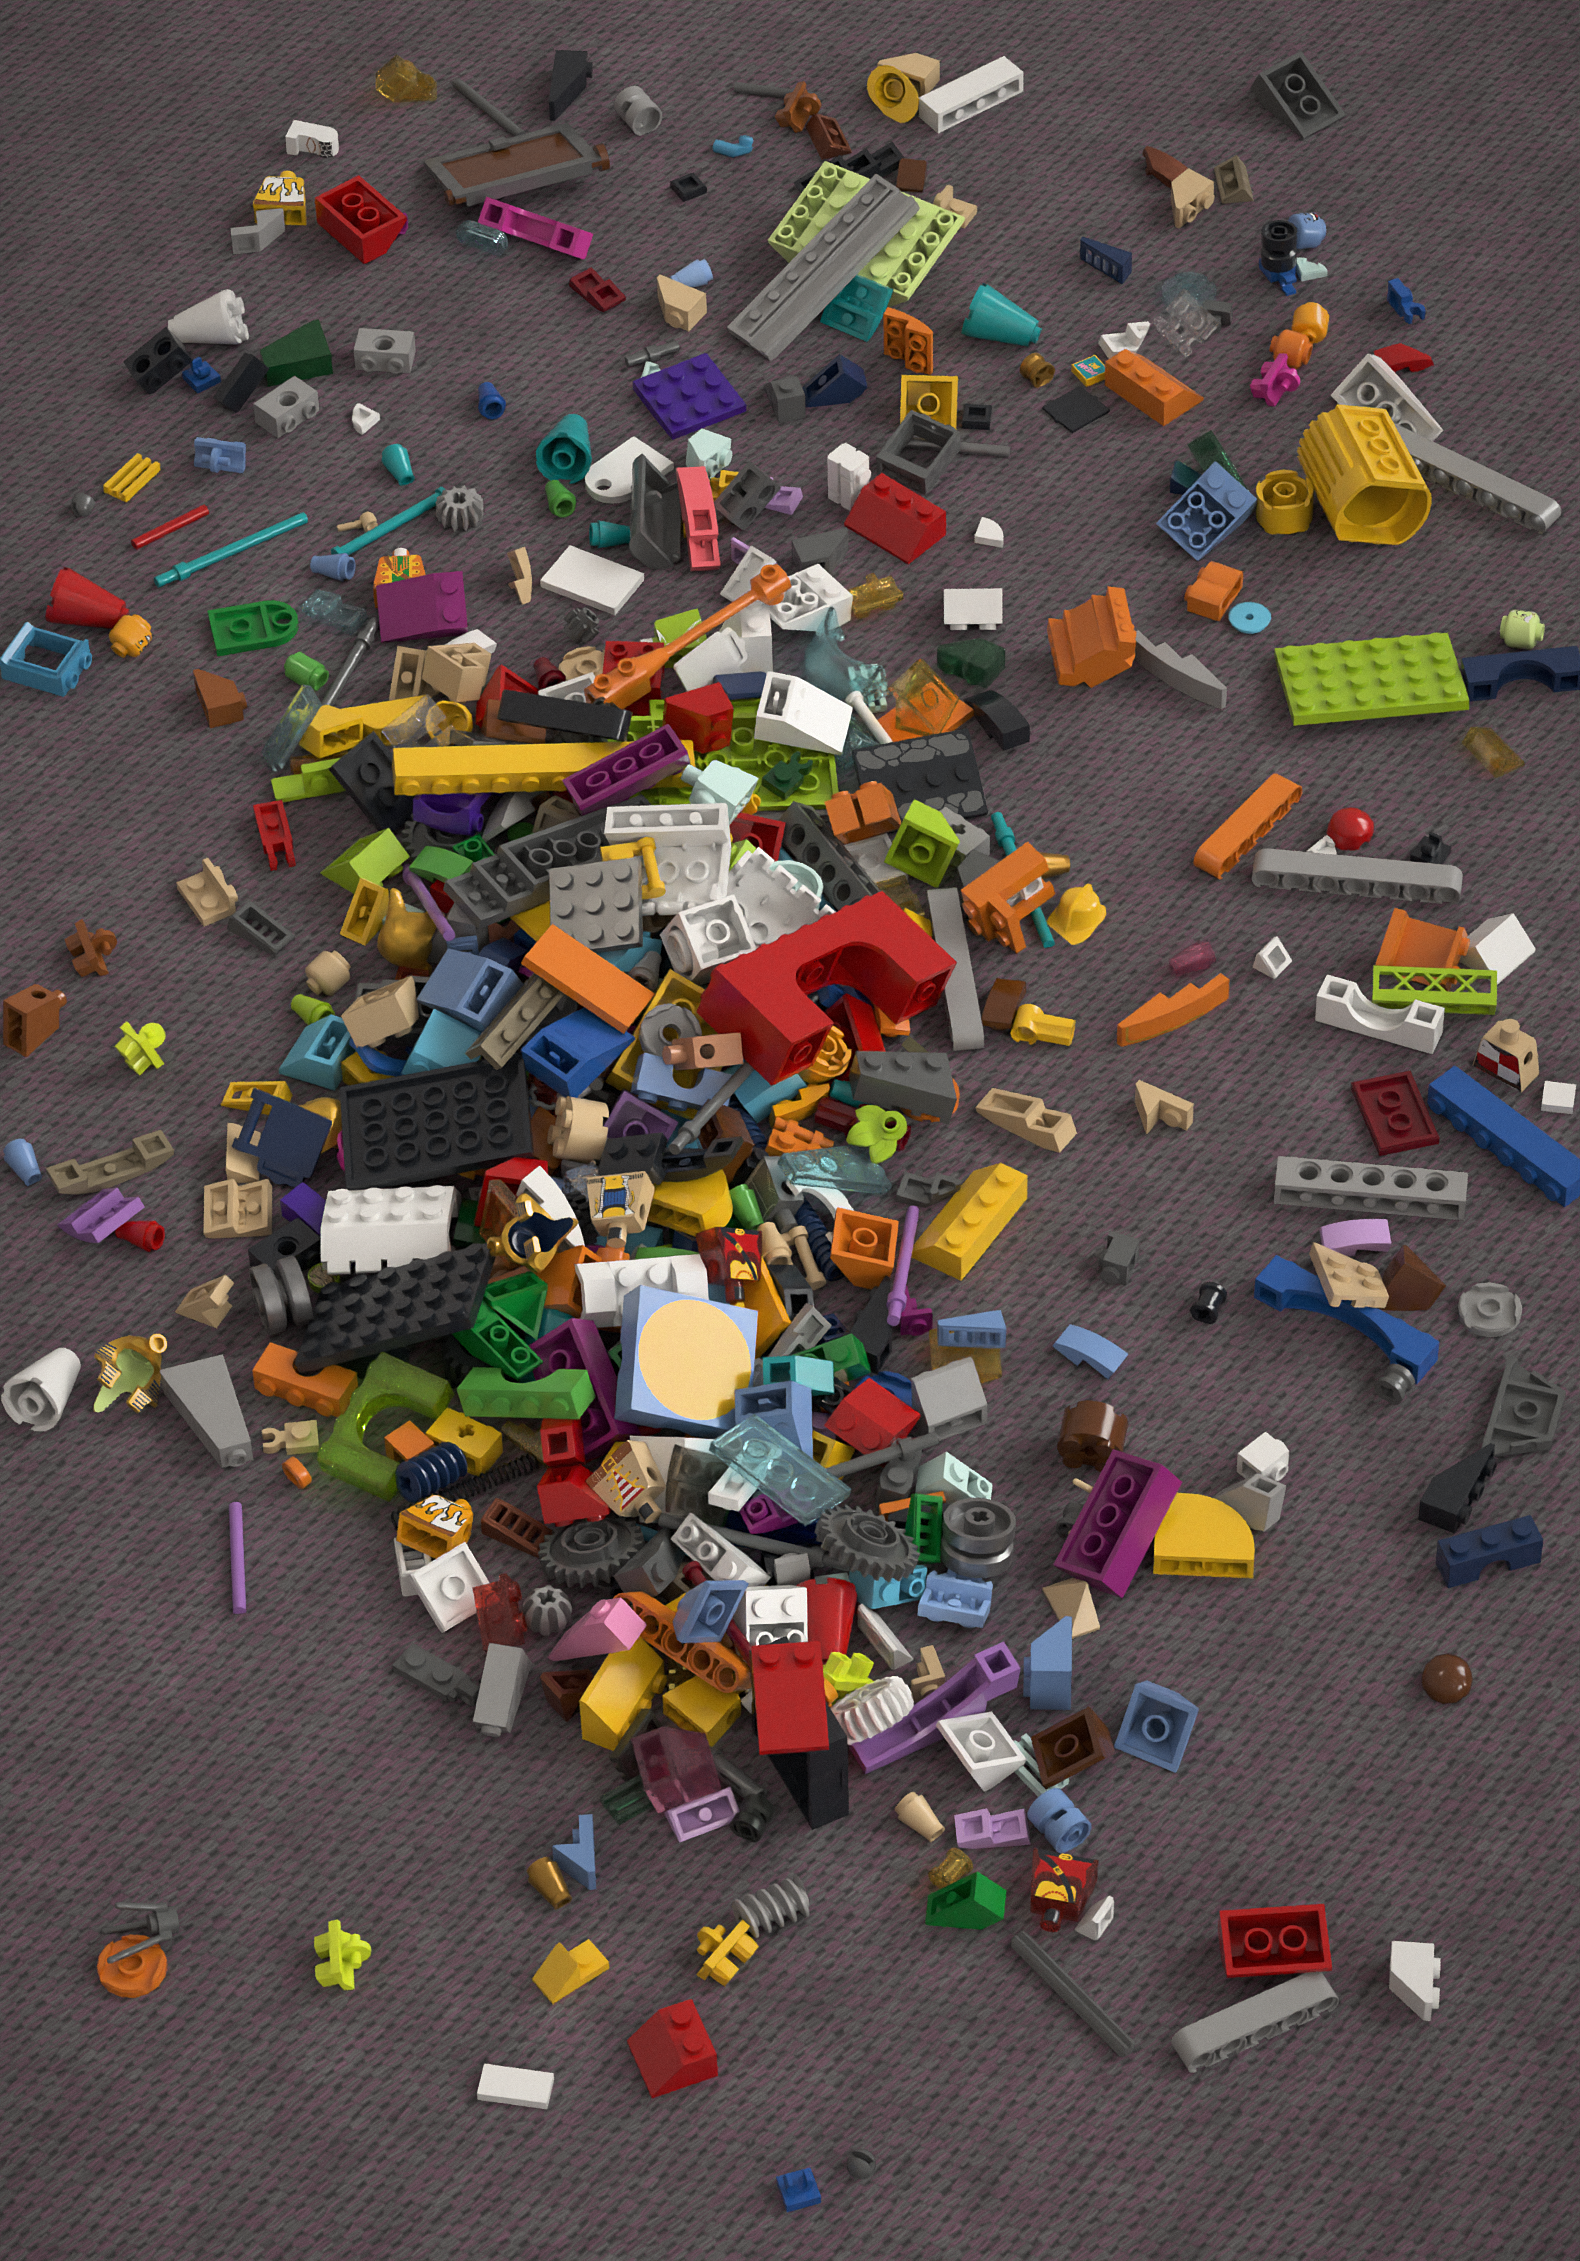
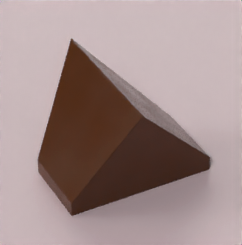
M1403 1245L1386 1268L1382 1277L1389 1299L1386 1307L1379 1309L1390 1311L1428 1310L1446 1285L1407 1245Z

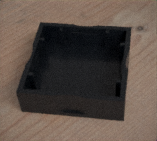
M785 1636L765 1645L790 1643V1641ZM750 1650L749 1661L750 1681L752 1687V1730L758 1739L752 1674V1655ZM827 1702L829 1750L767 1754L812 1830L849 1815L847 1735Z

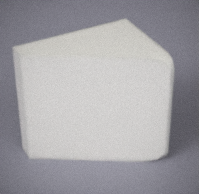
M1107 1896L1093 1904L1075 1930L1094 1941L1098 1940L1113 1919V1897Z

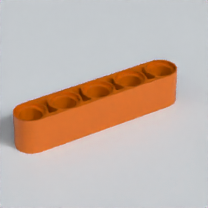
M1277 773L1271 775L1199 847L1194 857V866L1218 879H1222L1221 875L1225 871L1228 873L1240 861L1238 858L1242 854L1246 855L1257 844L1255 841L1259 837L1263 838L1275 826L1273 823L1277 819L1281 820L1292 809L1290 806L1294 802H1299L1303 791L1302 787Z
M643 1591L619 1593L614 1596V1598L621 1597L629 1606L630 1602H632L633 1611L647 1624L640 1634L642 1639L723 1693H731L751 1688L750 1668L745 1660L720 1642L685 1643L683 1648L681 1642L676 1638L672 1622L676 1613ZM656 1619H657L658 1622H659V1628H658V1630H657V1628H656V1626H655V1621H656ZM707 1653L710 1656V1665L707 1662ZM733 1670L736 1674V1682H734L732 1677Z

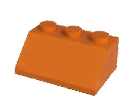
M1128 349L1122 350L1105 361V386L1162 426L1170 423L1204 400L1201 395L1152 361Z

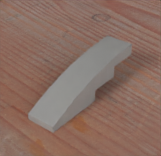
M1139 630L1136 631L1134 659L1146 670L1194 699L1219 709L1226 707L1227 687L1197 658L1191 654L1182 659L1166 642L1155 647Z
M543 791L506 792L491 813L482 839L487 842L534 812L535 809L530 800Z
M806 1303L787 1327L768 1357L792 1356L815 1347L832 1325L812 1305ZM763 1367L759 1375L757 1376L753 1384V1387L764 1385Z

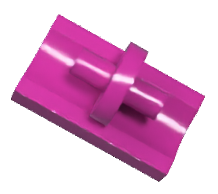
M1279 353L1274 362H1264L1261 367L1263 379H1253L1250 384L1253 397L1265 398L1266 404L1272 407L1276 406L1284 392L1295 391L1301 383L1297 370L1294 368L1289 369L1287 365V353Z

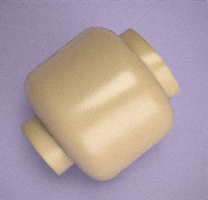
M323 951L305 968V973L308 977L306 985L316 995L323 992L326 995L332 996L350 979L349 969L351 966L337 951L332 953Z

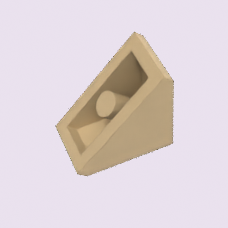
M397 646L389 701L426 694L427 698L430 699L440 693L433 690L430 684L421 679L427 651Z

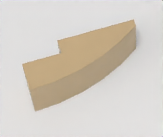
M992 1088L975 1107L976 1111L990 1122L1042 1148L1060 1153L1077 1134L1071 1114L1045 1109L1043 1100L1040 1098Z

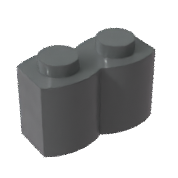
M897 1438L891 1446L896 1445L897 1440H900L901 1438ZM922 1450L917 1451L915 1456L906 1459L899 1457L886 1462V1466L880 1476L875 1497L876 1511L879 1512L880 1504L909 1498L911 1487L917 1477Z

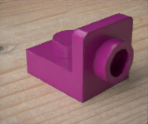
M906 1286L905 1295L907 1302L905 1310L901 1312L899 1322L900 1334L919 1336L925 1332L933 1331L932 1309H917L916 1299L910 1298L908 1287Z

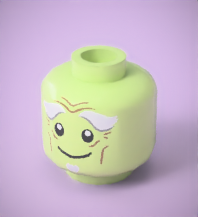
M1512 610L1508 616L1504 615L1502 618L1500 638L1504 639L1508 647L1531 650L1537 641L1543 640L1545 625L1540 623L1539 616L1535 612Z

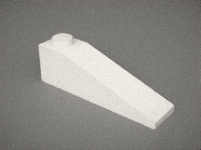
M1367 354L1331 394L1339 405L1386 409L1393 423L1431 441H1434L1443 431L1400 377L1380 357Z

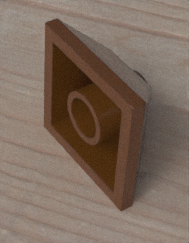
M1089 1706L1031 1737L1042 1784L1045 1789L1062 1782L1115 1753L1108 1727Z

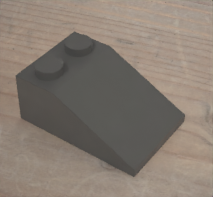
M1302 51L1259 73L1251 86V90L1262 106L1302 139L1319 132L1346 116Z

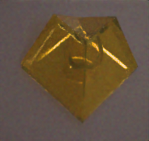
M922 658L917 660L887 688L896 698L895 728L920 736L941 733L960 699Z

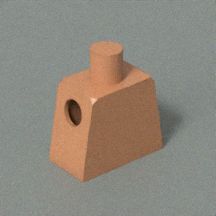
M729 1033L673 1039L671 1046L663 1048V1061L666 1065L674 1064L676 1071L743 1064L741 1034Z

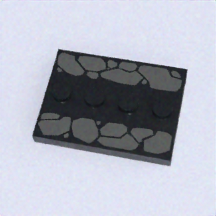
M968 728L852 750V758L859 786L871 781H876L877 784L882 783L893 794L901 823L914 799L938 811L947 807L954 813L960 814L964 819L988 814ZM899 829L887 832V834L898 832Z

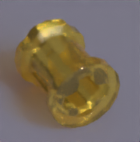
M950 1848L946 1853L947 1858L938 1867L932 1868L928 1872L930 1881L939 1889L958 1881L963 1874H969L973 1870L971 1859L960 1849Z

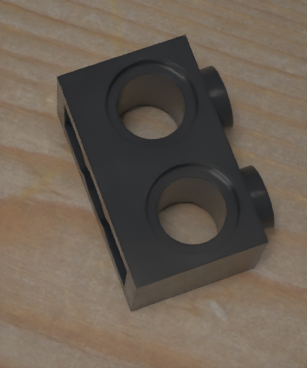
M165 327L123 362L135 381L148 394H152L188 366L193 359L182 342Z

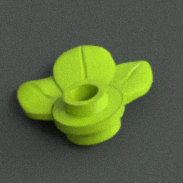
M866 1105L855 1110L860 1122L850 1129L846 1138L847 1143L858 1147H869L872 1164H878L890 1158L896 1151L897 1140L901 1139L907 1131L905 1117L897 1111L885 1112L876 1105ZM890 1121L897 1123L892 1129L885 1127Z

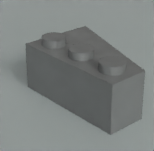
M855 1052L849 1073L854 1100L892 1109L894 1105L912 1110L911 1115L920 1117L921 1113L939 1117V1122L950 1123L957 1098L947 1053Z

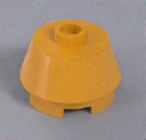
M832 1026L814 1065L798 1073L804 1081L811 1084H822L839 1076L847 1069L851 1058V1049L847 1050V1046L842 1040L844 1034L835 1026Z

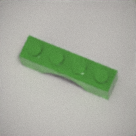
M473 1367L456 1389L465 1416L580 1419L595 1398L588 1371L578 1369H558L549 1376L537 1381L512 1383L505 1380L502 1368Z

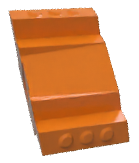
M1108 586L1106 596L1092 595L1091 599L1071 610H1064L1062 619L1048 618V641L1051 647L1058 685L1076 686L1085 682L1090 688H1093L1132 667V662L1135 658V638L1137 634L1131 622L1124 588Z

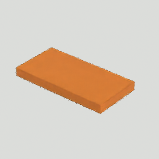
M554 924L547 929L521 962L523 966L623 1034L630 1028L655 995V993Z

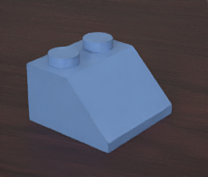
M1065 1616L1031 1643V1657H1024L1023 1697H1030V1709L1071 1710L1072 1617Z

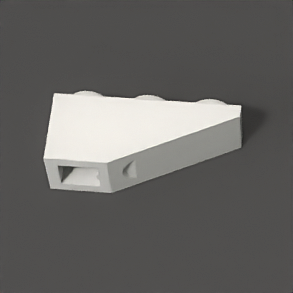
M692 1513L688 1514L671 1538L692 1560L698 1561L703 1570L715 1581L744 1580L749 1583L747 1587L765 1586L771 1578L752 1559Z

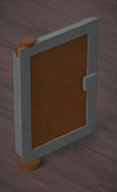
M564 123L507 139L504 136L489 140L488 144L424 160V166L443 188L448 206L466 202L467 206L485 202L486 197L497 199L593 173L592 168L598 167L600 172L609 170L610 160L603 143L594 145L592 149L569 123Z

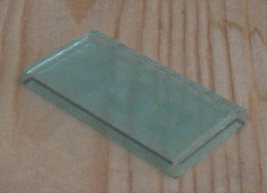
M756 1414L745 1419L710 1443V1452L805 1526L819 1518L822 1513H825L827 1508L832 1509L834 1505L840 1504L850 1496V1487Z

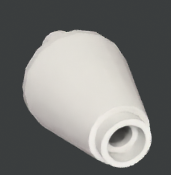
M228 289L175 315L174 319L168 320V329L182 343L237 345L249 339L247 326L243 324L241 314L245 312L241 297L236 298L234 292Z

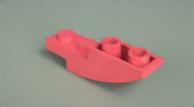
M705 466L676 468L691 571L718 570L721 566L717 541L719 533Z

